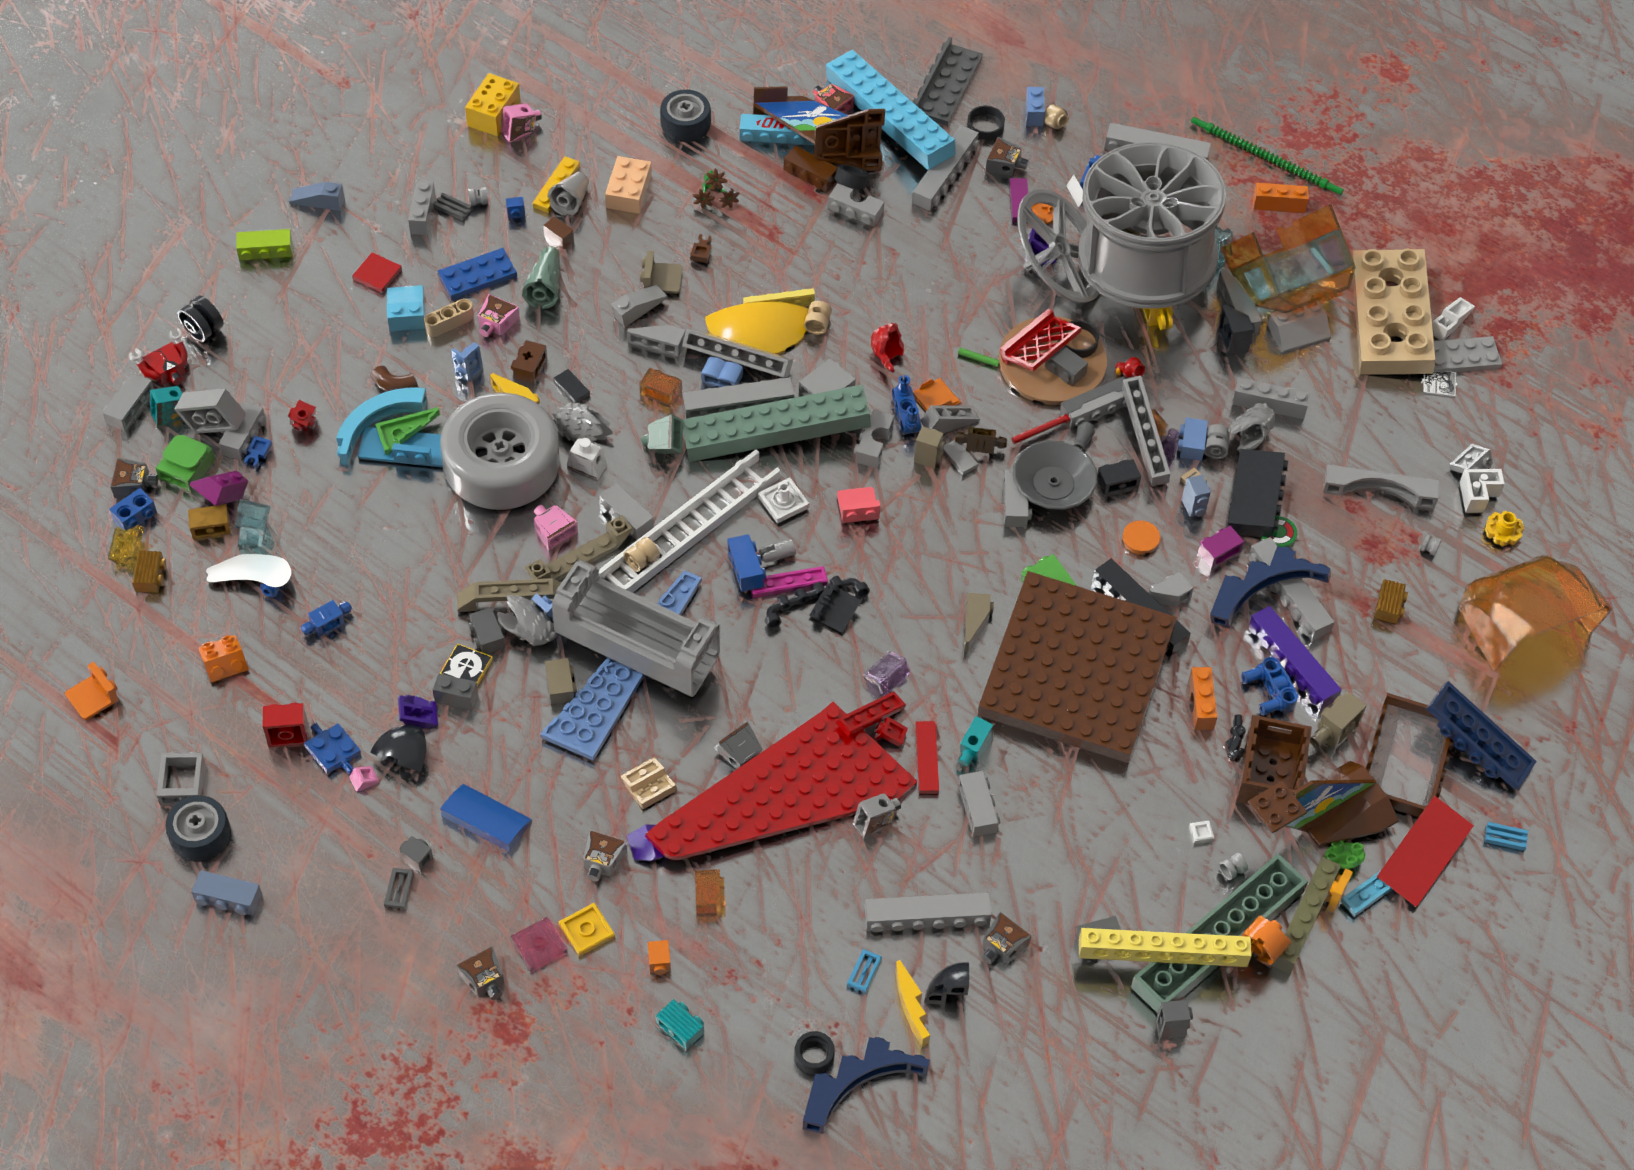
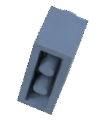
M200 870L191 891L194 901L200 905L206 906L208 904L220 910L229 909L240 915H254L262 896L259 884Z

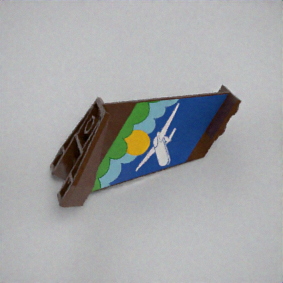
M787 86L754 87L753 114L769 115L814 144V158L839 165L855 166L865 171L882 169L880 144L882 126L885 125V108L867 109L847 115L805 96H788Z
M1352 761L1335 769L1326 780L1309 781L1294 790V794L1281 781L1248 801L1249 805L1272 834L1286 826L1309 833L1319 847L1331 844L1332 842L1336 843L1341 840L1345 841L1380 833L1398 823V818L1387 794L1364 766Z

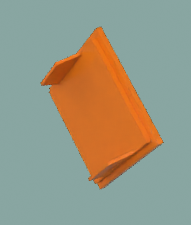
M941 378L934 381L930 379L922 383L920 388L913 392L915 401L925 412L931 405L956 406L961 403Z

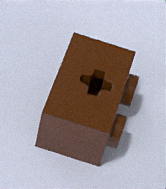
M525 340L523 346L519 347L517 359L513 360L511 364V370H513V377L515 379L535 383L547 358L546 345Z

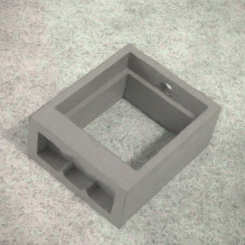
M195 751L189 753H162L156 795L160 806L175 805L186 797L202 795L206 765L203 753ZM168 766H196L193 788H166Z

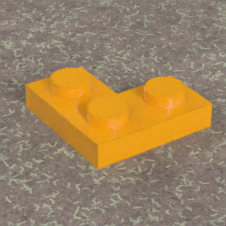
M1345 868L1342 875H1337L1326 899L1329 902L1327 911L1335 912L1349 883L1352 871Z

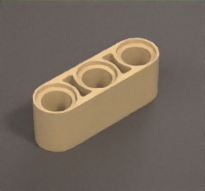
M461 299L427 314L424 318L426 334L430 337H436L470 322L474 318L472 302L468 299Z

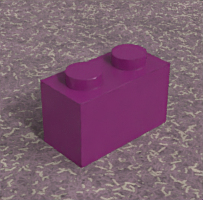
M1229 526L1218 530L1211 537L1202 539L1198 554L1212 569L1241 553L1244 541Z

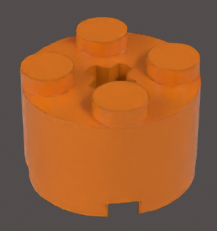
M1260 915L1241 935L1251 938V954L1253 952L1259 956L1257 960L1266 965H1272L1291 944V940L1281 931L1282 926L1276 920L1269 921Z

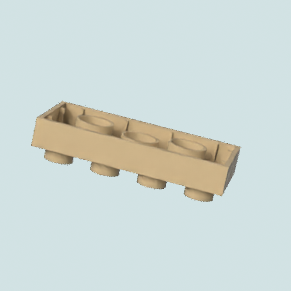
M1425 249L1353 250L1351 266L1360 375L1433 374L1435 350ZM1385 281H1392L1397 283L1398 285L1386 286ZM1390 336L1400 337L1404 341L1392 342Z

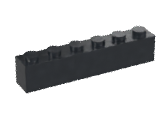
M1112 558L1094 570V584L1101 588L1108 596L1171 615ZM1177 620L1167 648V652L1171 656L1188 644L1191 635Z

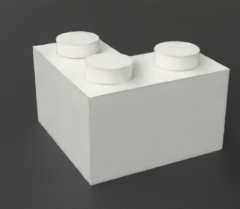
M1464 469L1459 483L1465 512L1482 513L1486 509L1489 497L1500 496L1504 487L1501 469Z

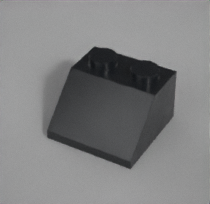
M1222 305L1217 329L1227 354L1234 355L1249 352L1252 336L1255 333L1254 323H1251L1248 315L1228 305Z

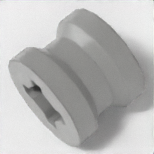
M1427 533L1420 551H1428L1432 556H1435L1442 539L1433 538L1431 534Z

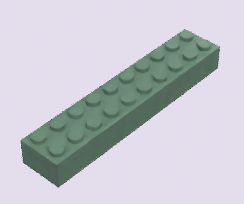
M863 384L683 419V432L689 462L871 427L870 412Z
M1277 854L1185 933L1241 936L1259 915L1272 921L1304 893L1308 880ZM1150 962L1134 976L1131 988L1158 1013L1161 1002L1179 1001L1219 965Z

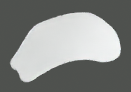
M262 554L238 555L213 565L206 570L208 582L254 580L272 587L283 586L291 576V568L286 560L277 556Z

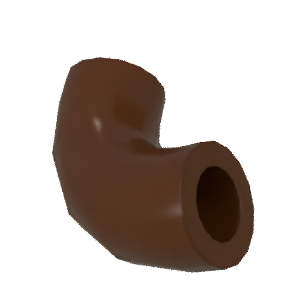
M377 366L370 373L376 385L385 391L419 388L412 373L395 376L385 366Z

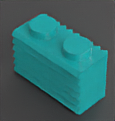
M672 999L668 1005L657 1013L656 1024L678 1042L681 1047L687 1050L704 1034V1022L697 1015L693 1017L683 1002L678 1003Z

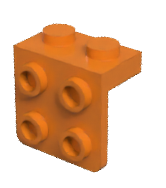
M235 635L224 636L221 640L215 642H206L198 648L211 683L249 670L242 648Z
M95 662L87 665L90 677L65 691L66 698L83 720H88L119 701L116 690H118L116 684L112 679L109 681L106 678L108 675L102 666L98 667Z

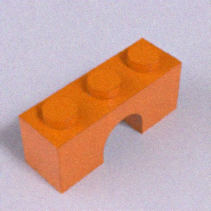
M1192 667L1189 676L1190 696H1194V730H1214L1217 721V709L1212 668Z

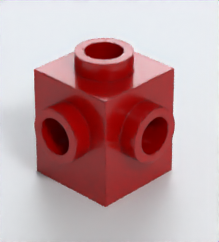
M298 400L296 407H292L288 414L292 428L307 432L309 426L313 427L316 421V417H314L316 407Z

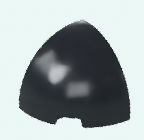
M404 724L396 726L379 737L370 753L408 769L421 772L426 753L425 734L422 728L417 725Z
M969 962L954 963L939 971L928 985L924 1002L945 1003L946 994L968 995Z

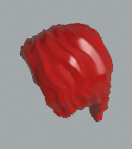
M896 323L880 326L871 336V348L874 354L879 357L885 368L892 373L895 371L890 360L897 355L903 356L904 353L902 335Z

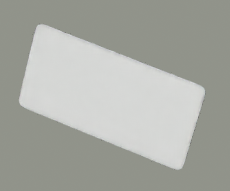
M1073 175L1067 184V188L1079 207L1083 202V190L1075 175Z

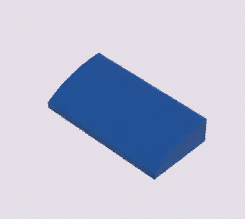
M465 784L457 788L440 808L442 817L508 852L513 849L532 822L531 818Z

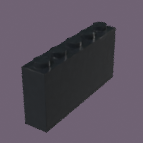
M1240 449L1228 519V527L1231 526L1238 535L1274 538V532L1279 529V520L1276 519L1277 516H1281L1282 505H1279V501H1283L1284 490H1281V488L1286 484L1284 471H1288V460H1285V453Z

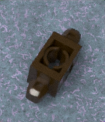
M969 427L968 434L958 432L955 437L956 443H967L966 451L994 454V447H998V449L1007 447V438L1001 436L996 438V430Z

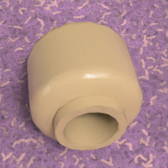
M1050 105L1045 109L1044 123L1047 126L1058 130L1067 124L1068 113L1065 109L1057 105Z

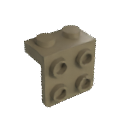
M647 250L646 258L643 257L642 268L645 269L641 271L640 282L644 283V288L657 285L664 293L678 294L681 285L682 265L655 263L654 251Z

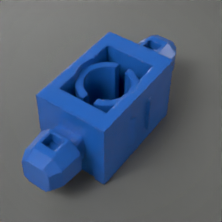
M331 600L308 613L310 622H306L300 627L301 632L306 636L315 631L319 637L345 623L343 615L350 613L352 606L348 601L342 602L337 606L334 600Z

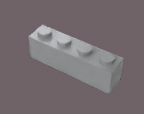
M1240 267L1220 270L1217 282L1226 305L1248 315L1251 323L1253 322L1255 325V333H1258L1260 326L1263 324L1262 315L1257 311L1256 301H1253L1252 290L1247 285L1246 275L1242 273Z
M1238 377L1232 405L1252 408L1257 403H1267L1268 407L1273 409L1275 414L1304 419L1310 392Z

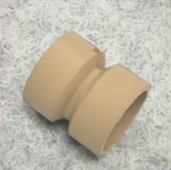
M823 301L811 302L804 322V328L811 334H824L831 317V306Z
M643 537L635 546L630 547L623 553L626 563L635 572L642 570L647 566V562L651 563L660 555L657 546L648 537Z

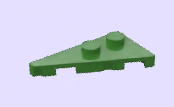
M436 407L375 424L385 455L392 452L393 443L403 444L440 415L439 408Z

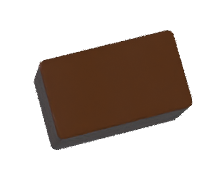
M552 217L543 225L544 236L561 248L565 249L574 241L573 229L556 217Z

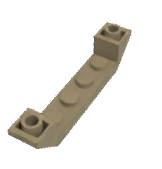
M621 515L606 523V533L546 565L540 558L525 566L524 569L531 579L553 578L559 581L567 576L576 561L582 560L591 564L617 550L632 531V527Z
M553 578L474 582L457 593V612L477 611V602L508 601L507 595H518L532 600L537 593L541 598L545 595L548 599H554L557 593L556 590L561 582Z

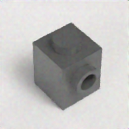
M413 836L408 841H404L399 849L401 861L420 873L433 858L431 847L424 840L416 839Z

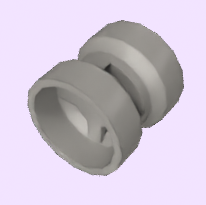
M481 187L479 190L474 188L468 189L471 206H476L479 203L483 205L488 204L486 187Z
M1236 853L1231 856V859H1226L1219 863L1222 874L1228 880H1232L1238 873L1242 874L1248 870L1247 862L1240 853Z

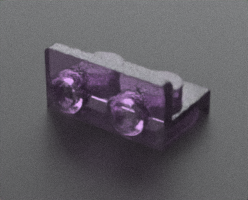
M889 651L863 674L865 681L878 686L882 695H886L910 674V669L904 657Z

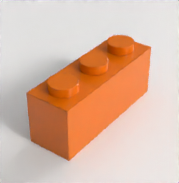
M1256 183L1253 194V209L1305 213L1309 200L1308 186Z

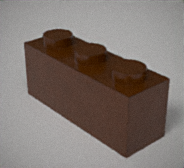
M794 146L784 157V170L814 185L818 189L827 192L836 182L834 178L838 167L824 160L814 158L813 154L797 146Z

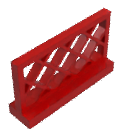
M1047 309L1000 348L1002 361L1007 365L1013 362L1034 372L1081 333V327L1055 317L1054 312ZM1072 330V332H1070V333H1064V332H1063V331ZM1061 332V334L1051 336V333ZM1061 340L1058 343H1051V341ZM1049 342L1046 345H1039V343ZM1049 350L1046 353L1039 354V351ZM1037 352L1034 355H1027V353ZM1031 360H1037L1033 364L1027 362Z

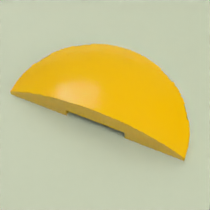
M783 302L745 303L714 312L705 317V322L710 334L779 355L784 353L786 348L792 345L796 346L803 340L804 334L807 331L804 328V322L808 308Z

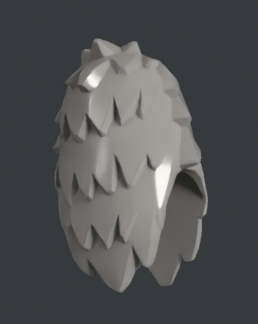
M567 403L562 408H557V412L552 413L557 429L569 441L576 442L579 438H588L590 441H596L597 439L605 440V436L613 434V431L608 427L610 425L609 421L602 418L600 413L589 409V405Z
M1257 403L1254 407L1247 409L1244 414L1238 416L1228 429V432L1232 435L1240 432V446L1237 450H1255L1274 427L1275 413L1273 409L1268 407L1267 403Z
M507 595V604L516 617L509 613L497 612L498 621L504 629L511 632L518 639L528 641L532 646L544 645L557 637L554 631V624L538 606L524 597Z

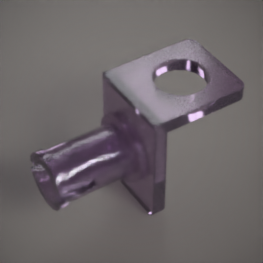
M1173 428L1168 430L1167 436H1160L1169 469L1176 454L1177 438L1179 436V431Z

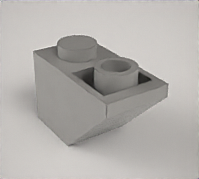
M1178 572L1175 575H1169L1163 582L1152 585L1149 588V594L1159 604L1177 607L1191 599L1194 587Z

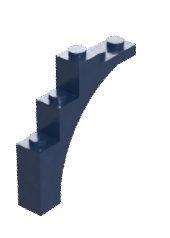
M1277 546L1270 566L1262 561L1255 562L1251 560L1244 580L1238 576L1225 575L1210 613L1211 623L1230 628L1235 615L1244 603L1254 594L1272 584L1297 578H1312L1329 583L1331 568L1324 564L1311 563L1303 558L1296 559V551L1289 547Z
M869 1037L864 1060L854 1055H842L837 1078H833L825 1073H815L803 1118L802 1129L824 1134L832 1111L838 1102L854 1087L872 1077L891 1072L908 1071L927 1076L930 1060L922 1055L913 1056L905 1054L901 1050H889L890 1042L884 1038Z

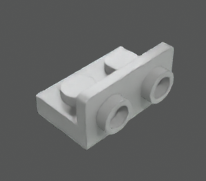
M1471 444L1449 464L1450 470L1463 474L1464 469H1488L1493 464L1491 451L1488 448Z

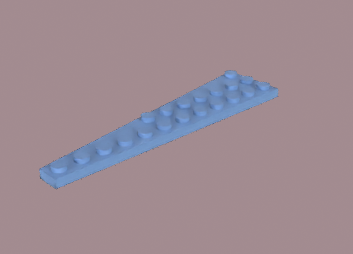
M684 570L668 588V591L660 597L657 604L682 615L701 584L702 577ZM607 657L597 671L588 679L587 684L577 691L572 701L567 703L563 707V711L557 717L555 716L540 733V737L594 761L645 675Z

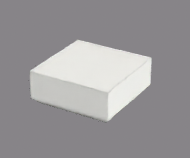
M1209 820L1189 824L1194 844L1214 841V834Z

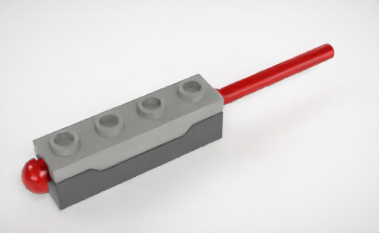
M1123 376L1062 402L1059 413L1060 417L1012 437V443H1019L1063 423L1068 424L1069 428L1073 429L1081 425L1082 422L1097 420L1103 415L1111 414L1122 407H1127L1122 390L1125 377Z

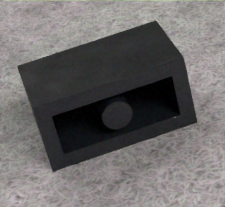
M1134 459L1122 460L1119 463L1106 464L1099 467L1097 480L1105 496L1138 488L1141 475Z

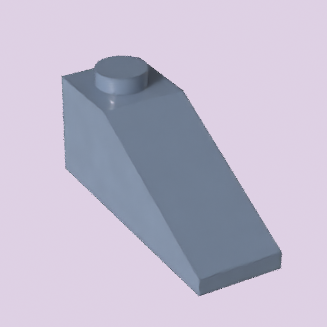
M321 182L294 188L289 204L340 211L345 199L343 185Z

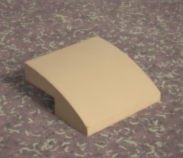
M655 757L620 776L642 809L677 791L676 784L669 778L665 768Z

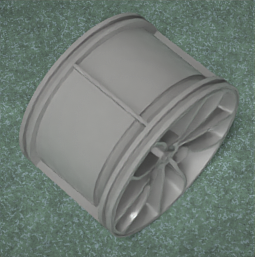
M1161 142L1129 144L1116 148L1100 157L1088 170L1083 184L1082 199L1088 219L1087 226L1079 241L1078 261L1081 272L1087 282L1103 296L1120 304L1137 308L1175 306L1199 295L1210 284L1217 268L1218 246L1214 234L1215 227L1222 218L1226 200L1225 184L1220 173L1208 160L1196 152L1181 146ZM1182 224L1193 231L1185 233ZM1131 227L1139 233L1146 234L1147 237L1136 236L1121 230ZM1169 231L1174 235V237L1157 238L1155 236Z

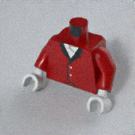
M178 328L177 332L179 335L177 337H174L170 331V338L175 340V344L170 342L143 356L142 360L139 349H135L138 357H134L130 352V360L137 362L136 365L145 378L159 381L164 385L171 381L174 385H179L183 382L182 375L186 373L184 367L187 365L188 353L183 341L180 340L181 331Z

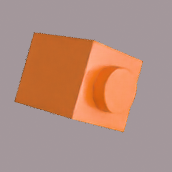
M668 940L647 942L650 974L662 975L666 972H671Z

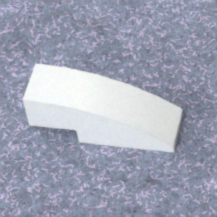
M1461 297L1446 307L1442 314L1432 322L1433 336L1439 340H1445L1461 325L1475 306Z

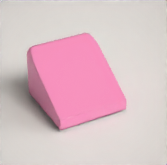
M372 766L354 767L349 776L356 791H362L379 783V779Z

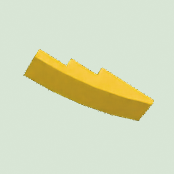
M898 960L895 972L903 1011L921 1047L929 1044L930 1034L923 1025L926 1013L919 1004L922 992L902 962Z

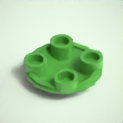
M1341 840L1336 843L1332 842V846L1326 850L1324 858L1340 864V869H1350L1362 864L1366 853L1364 852L1363 844L1347 843Z

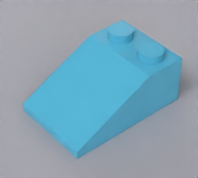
M423 285L387 288L389 331L425 329Z

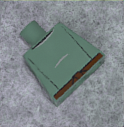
M669 415L648 425V435L641 437L642 445L659 454H681L683 419Z

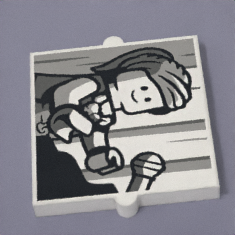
M1443 371L1424 374L1422 379L1423 393L1455 397L1457 387L1456 372Z

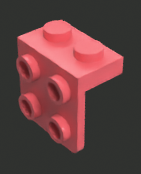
M865 487L839 490L837 492L842 523L880 518V502L876 500L874 488Z

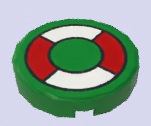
M1277 516L1276 520H1279V529L1274 532L1272 540L1279 547L1290 548L1297 539V528L1289 519ZM1261 537V541L1269 537Z

